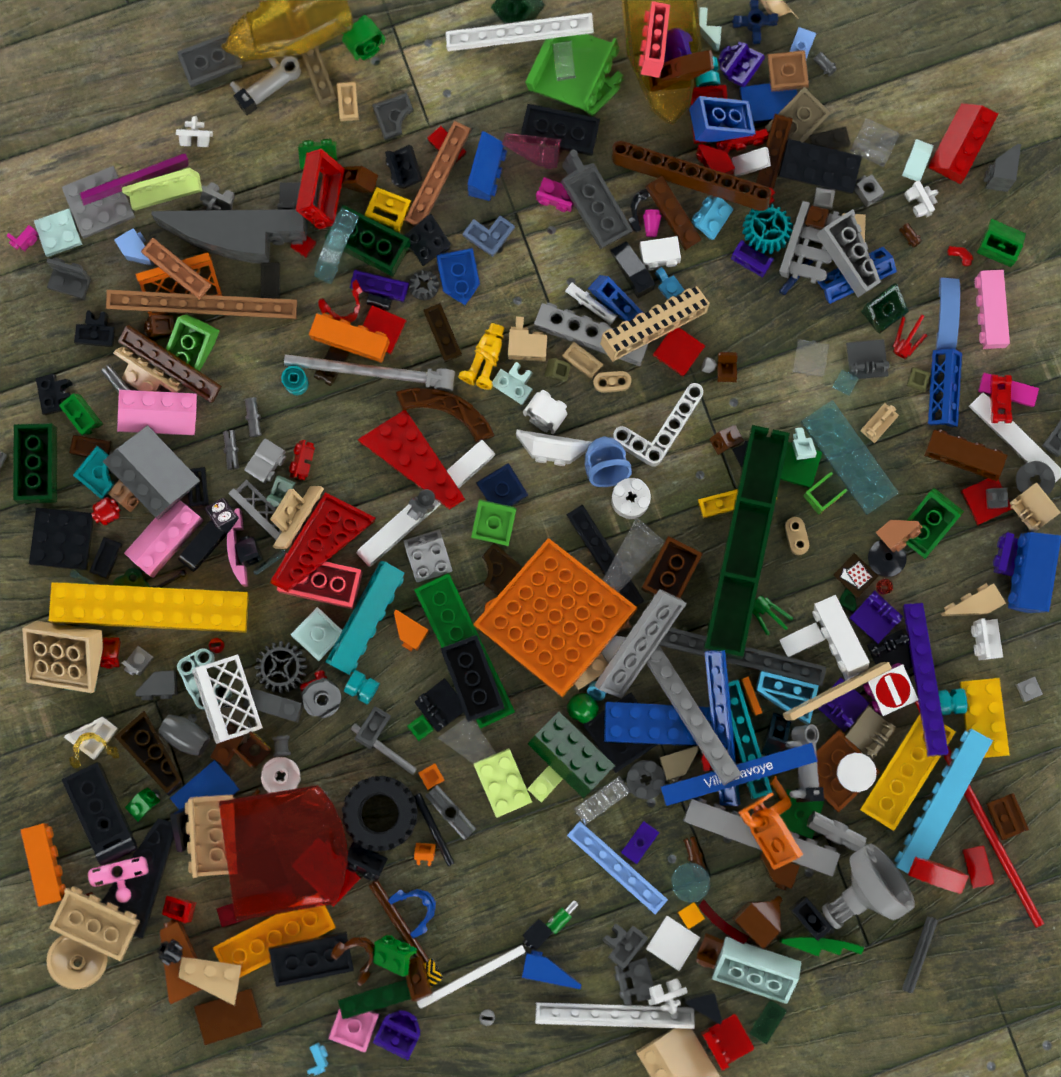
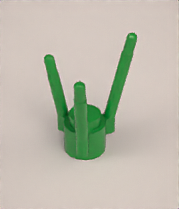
M760 595L755 600L753 614L766 635H770L759 613L764 615L767 612L783 629L787 630L788 627L770 608L772 607L789 620H793V617L772 603L767 597L764 598Z

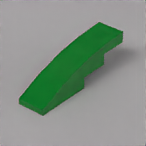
M806 936L780 938L779 940L780 943L816 956L820 955L821 949L837 955H841L843 948L861 955L864 947L824 937L819 941L814 937Z

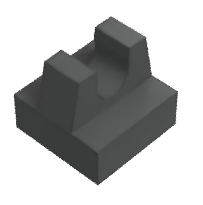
M1007 488L986 489L987 509L1008 507Z

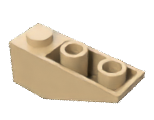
M986 583L977 588L978 593L974 595L968 593L961 597L962 602L955 605L953 602L944 607L945 612L941 613V615H986L1006 604L994 583L990 586Z

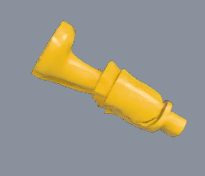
M491 323L489 329L485 330L484 335L474 350L476 354L473 363L468 371H461L458 378L473 386L476 382L479 388L491 390L493 383L490 380V374L493 366L497 367L496 362L499 361V353L502 347V340L504 339L502 334L505 328L503 326ZM483 360H486L482 373L477 379L480 366Z

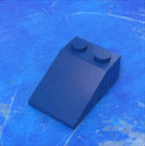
M699 96L689 108L696 141L717 142L753 136L755 134L749 101Z

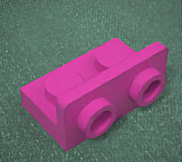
M543 178L539 191L536 193V200L545 206H555L559 211L571 212L574 204L562 183Z

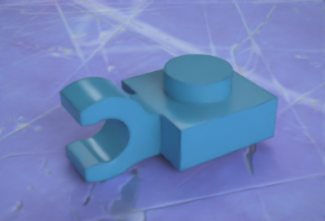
M662 267L655 271L656 277L662 283L658 288L667 300L673 296L677 297L685 291L674 275L669 278Z

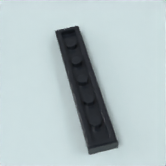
M583 504L566 514L612 588L635 606L644 602V599Z

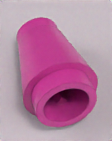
M645 210L643 219L646 237H657L662 216L660 215V210Z

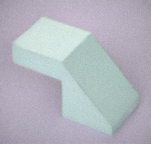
M700 7L698 33L714 51H719L721 26H706L708 8Z
M916 139L902 176L915 181L921 180L933 145Z

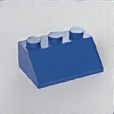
M483 131L467 186L469 196L490 201L491 197L496 195L498 185H495L497 178L500 179L502 173L500 164L501 160L505 161L507 150H504V143Z

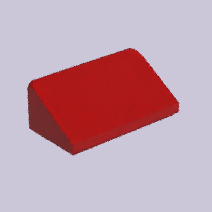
M984 845L963 849L962 852L972 888L994 884Z

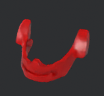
M357 280L352 282V294L356 301L353 313L347 316H340L331 310V307L323 298L318 301L321 312L329 313L333 319L338 321L344 319L350 323L358 317L360 309L358 296L363 292Z

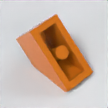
M395 610L394 615L399 638L403 642L402 646L409 651L413 649L418 651L430 631L403 613Z

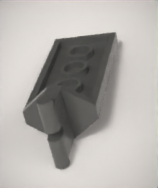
M571 150L562 163V167L566 170L568 176L562 179L561 183L601 250L632 233L633 229L595 164L592 163L584 166L577 155V151Z

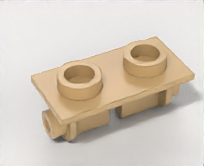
M884 403L860 432L875 443L899 416L895 412L896 408Z

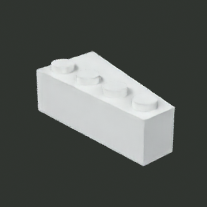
M836 595L815 603L812 614L816 622H819L822 627V635L825 639L827 638L830 651L835 656L845 681L868 670L870 662Z

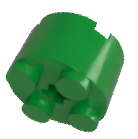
M366 15L361 16L358 21L352 25H347L342 30L344 34L342 42L357 61H359V58L364 61L376 55L380 51L379 46L381 43L384 45L386 40L373 20Z

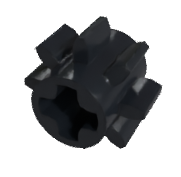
M171 939L170 943L164 941L158 948V958L168 966L171 962L177 963L182 958L183 951L181 949L183 947L174 939Z

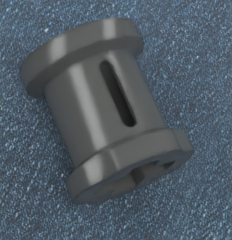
M289 735L272 737L275 743L274 757L291 755L288 748Z

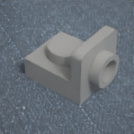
M137 646L126 661L124 660L122 664L126 666L124 670L130 675L136 674L141 676L154 657L140 646Z

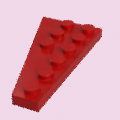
M406 410L357 439L360 444L366 446L376 456L378 455L388 465L414 482L419 488L431 490L435 494V500L450 510L465 500L463 494Z
M325 492L272 577L271 584L287 592L290 591L372 525L376 518Z

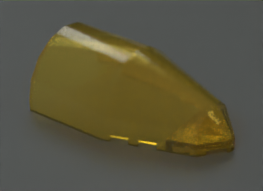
M259 0L257 2L259 5L251 12L248 10L231 25L228 30L230 34L225 44L222 43L221 47L227 53L243 61L305 54L352 30L353 18L347 0Z
M620 0L626 56L651 112L666 123L675 124L690 107L694 78L689 81L681 80L660 91H650L649 76L642 75L641 66H638L640 55H643V52L640 51L641 42L645 40V37H642L643 27L646 25L644 15L645 11H649L652 1L669 4L670 11L667 31L672 28H681L683 31L688 32L693 40L689 42L691 54L701 52L697 0Z

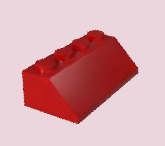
M961 103L927 168L961 185L999 114L983 105Z

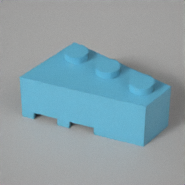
M761 671L758 676L755 692L787 712L816 697L819 686ZM813 710L797 719L806 725L810 724Z

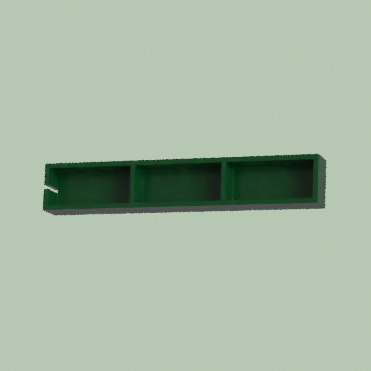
M752 425L749 432L703 648L704 652L707 650H725L727 657L740 660L744 656L790 436L788 432L773 429L770 437H766L769 428Z

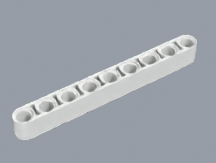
M481 440L453 464L447 472L457 487L460 488L495 456V453ZM437 500L433 503L435 506L433 511L441 505ZM408 504L357 550V555L368 567H371L433 511L426 513L423 518L414 520L407 515L412 507Z

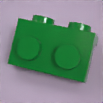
M322 139L321 142H313V140L302 141L298 146L300 169H304L306 154L318 149L324 150L337 161V142L332 141V139Z
M386 935L374 942L373 963L404 977L408 975L410 956L417 952V948L410 946L408 943L401 942L393 936Z

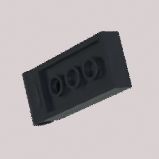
M96 762L61 779L100 866H104L138 849L132 831L101 763ZM105 820L108 822V826L106 828L103 827V822Z

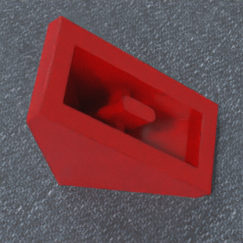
M166 896L162 915L183 923L192 922L196 902Z

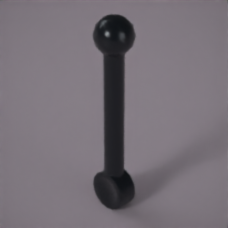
M181 570L178 575L158 586L152 587L162 588L180 577H185L187 573L185 570Z

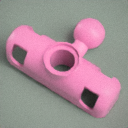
M141 856L92 868L88 872V879L93 887L117 882L118 890L115 897L117 901L125 903L131 898V892L126 888L125 880L148 873L149 868L146 858ZM139 859V861L132 863V860ZM116 866H120L123 870L120 877H116L113 874ZM100 868V871L93 872V870ZM142 871V874L135 875L134 872ZM103 881V884L96 885L95 882Z

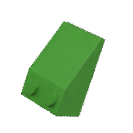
M189 314L179 316L166 350L200 371L214 347L220 330Z

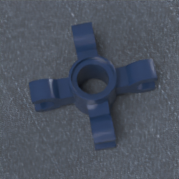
M751 0L749 2L750 12L748 16H733V28L746 26L752 32V43L760 44V30L762 26H777L778 14L764 15L759 10V1ZM756 18V19H758L760 22H759V23H753V22L751 21V19Z

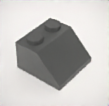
M1016 144L996 158L992 165H989L983 180L986 182V189L1009 191L1017 178L1021 144Z

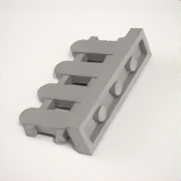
M802 201L779 272L781 277L789 278L791 273L795 279L798 276L811 279V283L816 284V281H824L827 278L826 271L821 269L822 263L829 264L833 259L824 246H822V249L808 246L810 241L821 243L816 235L820 230L810 226L806 227L805 221L811 205L809 202ZM839 212L829 213L826 226L841 217L838 216ZM798 256L797 262H794L795 257ZM804 258L817 261L816 267L802 264Z

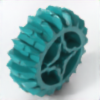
M773 204L764 211L751 209L749 215L745 216V221L742 225L744 227L742 233L746 235L745 241H750L749 247L755 245V251L759 248L762 249V253L768 250L771 254L774 249L777 252L780 251L781 247H786L793 231V223H790L791 216L785 217L787 212H781L780 206L775 209ZM775 221H777V222L779 223V225L781 226L782 230H780V227H778V226L776 225ZM771 224L770 230H767V232L765 233L766 227H769V225ZM754 227L760 233V236L755 232Z

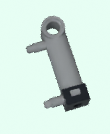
M269 54L267 59L274 69L246 90L244 88L241 89L235 82L230 83L235 93L233 96L236 103L247 116L257 109L256 105L289 81H294L300 77L301 69L296 58L292 56L285 57L280 64L272 54ZM290 66H294V67H295L294 70H292V71H287V68H288V67H290Z
M813 724L794 727L791 735L793 741L787 742L786 747L792 749L812 743L817 757L816 742L819 739L817 727ZM817 762L798 767L799 788L789 793L790 797L796 798V803L824 801L823 787H819Z

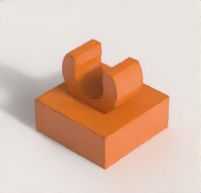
M416 843L414 860H417V865H420L421 860L428 861V866H431L432 861H434L436 844Z

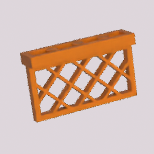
M209 252L181 260L192 270L197 269V274H199L201 268L209 266L211 274L205 280L216 287L218 293L215 294L216 296H223ZM159 267L136 274L142 292H146L144 285L154 283L158 286L155 292H159L160 288H163L170 293H175L174 290L178 285V282H175L172 290L162 286L165 279L170 276ZM148 312L149 316L168 314L167 312Z

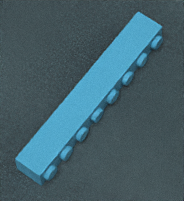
M973 729L963 732L959 740L962 742L959 749L955 748L951 754L952 762L949 766L946 765L941 773L943 776L941 782H937L932 789V793H934L932 799H927L922 808L924 810L922 817L918 816L914 822L913 827L915 830L913 834H908L904 841L906 846L903 852L899 851L894 860L897 868L909 873L915 857L929 860L993 740Z

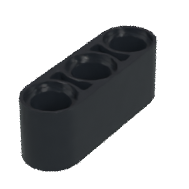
M210 520L180 554L178 560L192 572L196 571L227 536V533L218 529L213 521Z

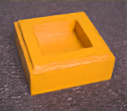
M695 902L677 912L688 929L705 919Z

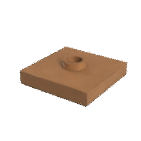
M805 50L767 55L771 92L802 89L803 87L809 88Z

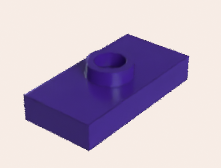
M643 821L621 853L635 864H638L660 832Z

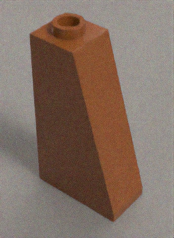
M173 919L163 924L165 928L160 930L161 943L164 941L170 943L171 939H174L183 947L181 949L183 951L182 957L198 959L182 922H175ZM181 959L177 963L171 962L169 966L164 964L170 1005L202 990L179 978Z

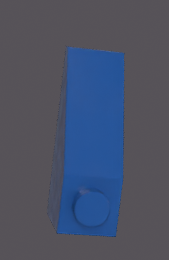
M599 275L588 288L603 305L622 321H630L639 313H642V310L609 276Z
M531 950V953L526 954L522 978L581 989V984L549 958L542 956L543 952Z

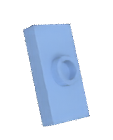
M799 27L789 52L805 50L807 59L816 33Z

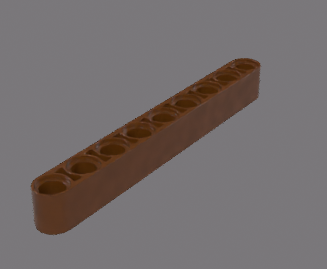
M617 141L613 144L612 161L618 166L655 178L663 176L665 181L759 211L769 208L771 190L766 186L628 142Z

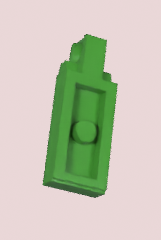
M619 71L611 78L609 76L604 77V85L596 94L597 99L594 106L590 107L589 112L585 111L591 117L620 89L619 84L624 79Z

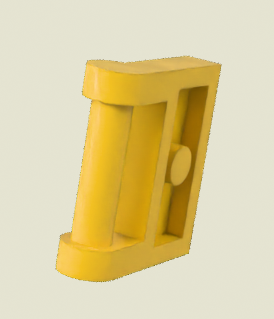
M376 187L364 216L391 227L399 233L411 205V200ZM376 208L398 218L396 221H393L373 212Z

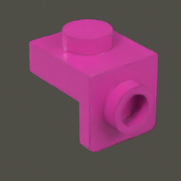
M28 225L17 239L9 233L6 236L9 238L10 241L8 243L16 250L21 248L25 252L29 246L35 244L38 233Z

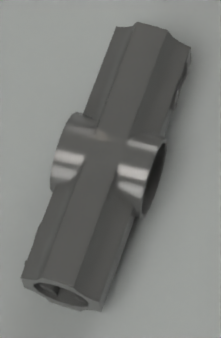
M439 785L425 796L463 840L476 830V827ZM454 807L456 809V816L454 818L446 816L447 808Z

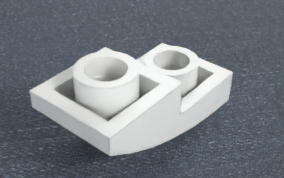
M813 623L779 641L787 657H791L824 641L825 638L818 624Z

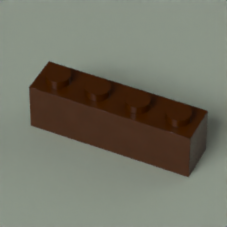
M944 430L933 431L924 454L926 457L998 481L1008 456L999 449H989L981 443L969 442L964 437L951 436Z

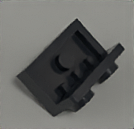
M407 145L394 152L389 150L385 152L387 157L386 164L392 174L391 181L396 187L405 189L423 181L413 146Z
M352 842L342 864L351 872L357 871L363 874L362 876L367 880L377 881L388 858Z

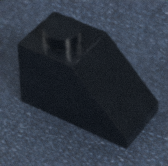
M245 536L239 539V543L235 544L239 560L245 567L264 561L254 537Z
M773 712L764 738L761 754L768 756L784 751L791 720H785L783 715Z
M805 896L789 908L817 941L833 929Z

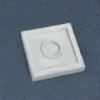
M666 916L646 947V950L680 971L700 937L669 916Z

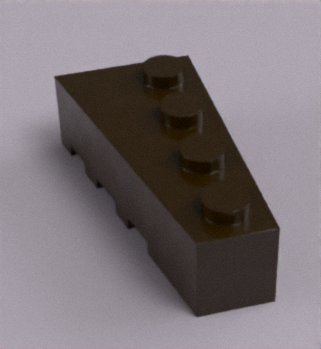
M143 711L122 729L115 738L163 791L170 796L183 784V781L148 715Z

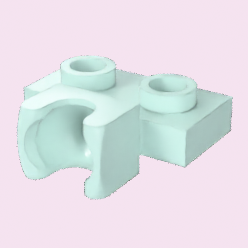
M515 362L509 374L500 369L492 383L495 388L523 405L533 390L525 385L533 372L527 370L525 374L519 375L518 371L521 365Z

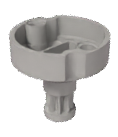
M869 844L863 846L850 856L852 885L843 891L841 897L832 903L824 904L822 911L828 922L834 928L840 929L844 926L846 920L855 914L860 915L867 909L891 920L899 919L915 907V902L907 882L894 863L878 847Z

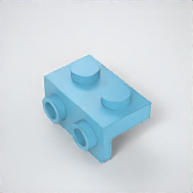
M710 195L704 199L702 207L694 214L691 223L694 228H698L709 239L714 240L734 209L723 199Z

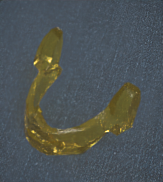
M88 732L78 737L73 746L74 756L70 757L69 761L75 769L81 766L79 748L83 741L89 739L102 742L107 755H111L115 759L120 758L117 747H109L102 737Z

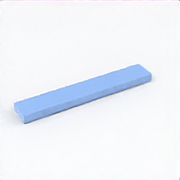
M581 821L569 832L567 836L654 914L668 901L666 897Z

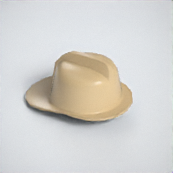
M761 0L769 14L776 13L779 17L792 12L797 17L783 0Z

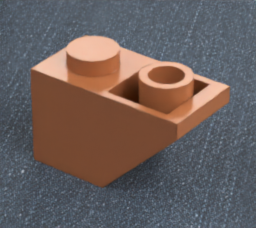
M890 520L876 534L894 553L896 550H902L910 538H916L921 533L923 527L918 521Z

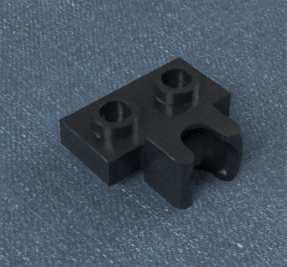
M88 310L85 319L86 325L76 324L74 343L113 347L115 328L107 327V313L101 312L99 319L94 320V315Z
M55 374L36 378L42 414L46 416L63 411L59 405L71 395L65 391L73 385L72 381L69 379L57 381Z

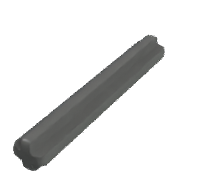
M926 918L902 987L906 992H914L938 922L935 918Z

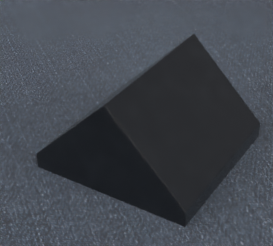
M712 990L684 997L683 1002L721 1024L722 1018L715 993Z

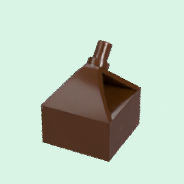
M776 896L775 899L770 901L747 902L731 919L760 948L764 949L780 933V904L783 899L780 896Z

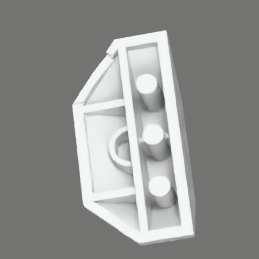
M516 431L518 440L529 455L539 463L552 461L558 466L571 464L585 454L589 444L592 443V441L529 431Z

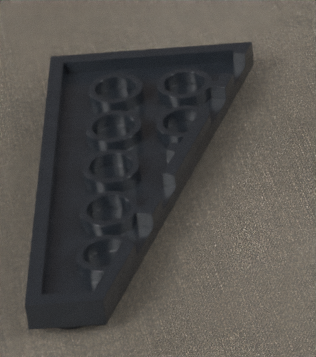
M160 818L157 819L142 844L132 856V858L145 857L149 871L145 875L125 880L126 888L131 892L129 901L125 903L117 901L115 897L118 890L117 882L112 884L101 901L106 905L109 902L118 906V910L123 913L129 911L136 914V919H139L140 922L133 936L141 939L145 936L174 840L172 823ZM139 859L132 860V863L139 861ZM142 871L134 872V874L140 875Z

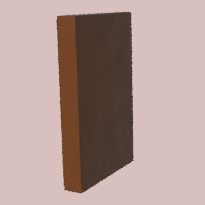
M252 988L237 992L235 1006L221 998L194 1006L205 1045L263 1027Z

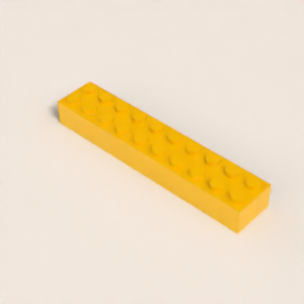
M51 582L49 622L57 624L247 633L248 592Z

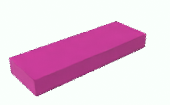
M982 374L978 392L990 395L991 374ZM1012 381L1011 401L1034 407L1039 388ZM998 384V389H1004V384Z

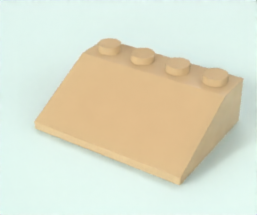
M35 621L22 628L27 683L88 693L94 692L103 651L101 630Z
M672 1028L636 1050L650 1077H720L692 1029Z

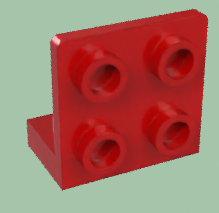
M736 1014L722 1020L721 1024L717 1023L701 1032L722 1071L729 1067L728 1064L754 1050V1046Z

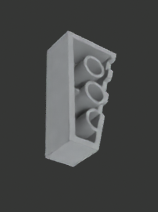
M852 209L824 227L816 235L857 297H860L881 281L873 260L869 257L867 244L863 241L860 225H857L854 217L855 212Z

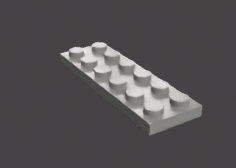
M659 589L594 686L601 691L622 699L687 603Z

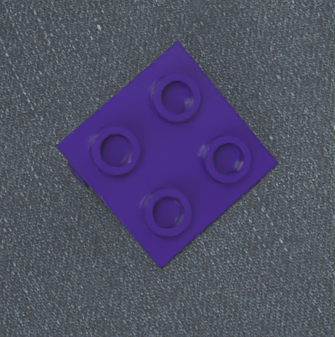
M874 590L849 619L873 641L879 644L892 628L902 620L903 616Z
M840 678L832 688L843 683L845 680ZM853 689L818 707V709L845 732L870 703Z

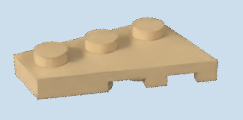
M182 957L179 978L235 1006L241 965Z

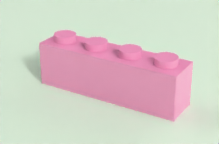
M1004 270L980 271L977 277H975V288H978L976 305L980 308V314H978V325H981V332L979 333L980 344H983V349L1006 348L1010 344Z

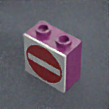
M900 663L892 665L891 670L863 684L866 694H870L873 700L871 702L873 710L882 716L918 701L904 665Z

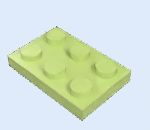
M509 748L473 763L496 818L532 803Z

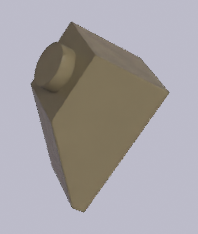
M698 746L659 758L666 780L670 779L671 783L682 780V775L687 773L699 750Z

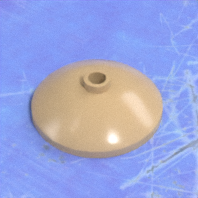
M61 935L53 942L48 951L47 968L52 979L59 985L69 989H83L91 986L101 978L105 972L108 957L97 950ZM81 962V965L79 967L74 966V963Z

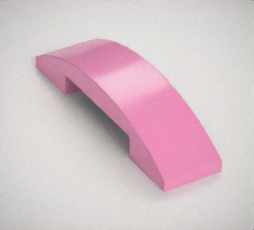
M237 508L234 512L239 519L227 533V552L236 578L241 585L248 587L247 567L244 565L239 566L238 552L235 545L237 543L236 531L244 530L242 511L240 508Z

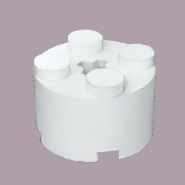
M541 390V392H537L524 409L523 414L525 417L528 414L531 417L529 421L544 432L551 430V434H554L567 416L565 410L567 406L560 400L555 401L547 391Z
M627 478L620 481L612 493L611 502L614 511L626 519L641 517L650 504V490L640 479ZM628 495L635 497L634 502L631 503L630 500H626Z

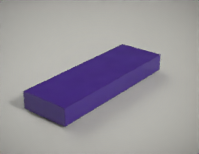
M355 269L350 283V289H353L352 282L357 280L363 292L381 297L388 296L389 299L405 302L409 283Z

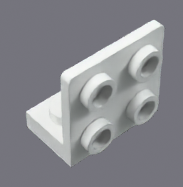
M985 618L973 622L971 633L976 640L974 653L975 656H978V660L1002 658L1003 652L998 619L985 620Z

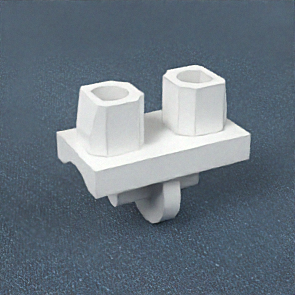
M193 116L192 121H185V127H191V130L176 129V135H179L180 146H191V136H198L197 147H209L210 137H213V131L198 130V128H204V122H198L197 116Z
M919 180L914 182L913 186L904 195L908 202L915 199L919 202L918 205L913 207L916 217L924 215L929 217L935 211L933 205L937 203L935 196L939 192L937 189L931 191L929 186L923 188Z
M677 978L666 982L669 993L664 994L661 984L650 987L651 999L648 1000L649 1005L665 1001V1004L661 1005V1010H668L670 1014L676 1013V1006L681 1005L679 999L674 1001L673 998L688 993L686 987H681Z

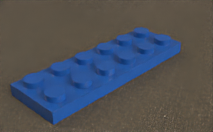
M605 703L604 742L698 746L673 705ZM699 707L712 727L710 707Z

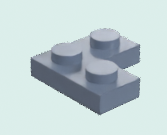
M499 216L488 230L473 219L463 232V236L494 257L513 232L515 226L502 216Z

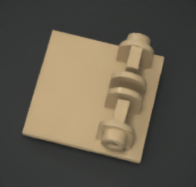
M1037 482L1010 502V508L1015 510L1018 518L1020 517L1021 521L1029 528V531L1034 533L1061 513Z

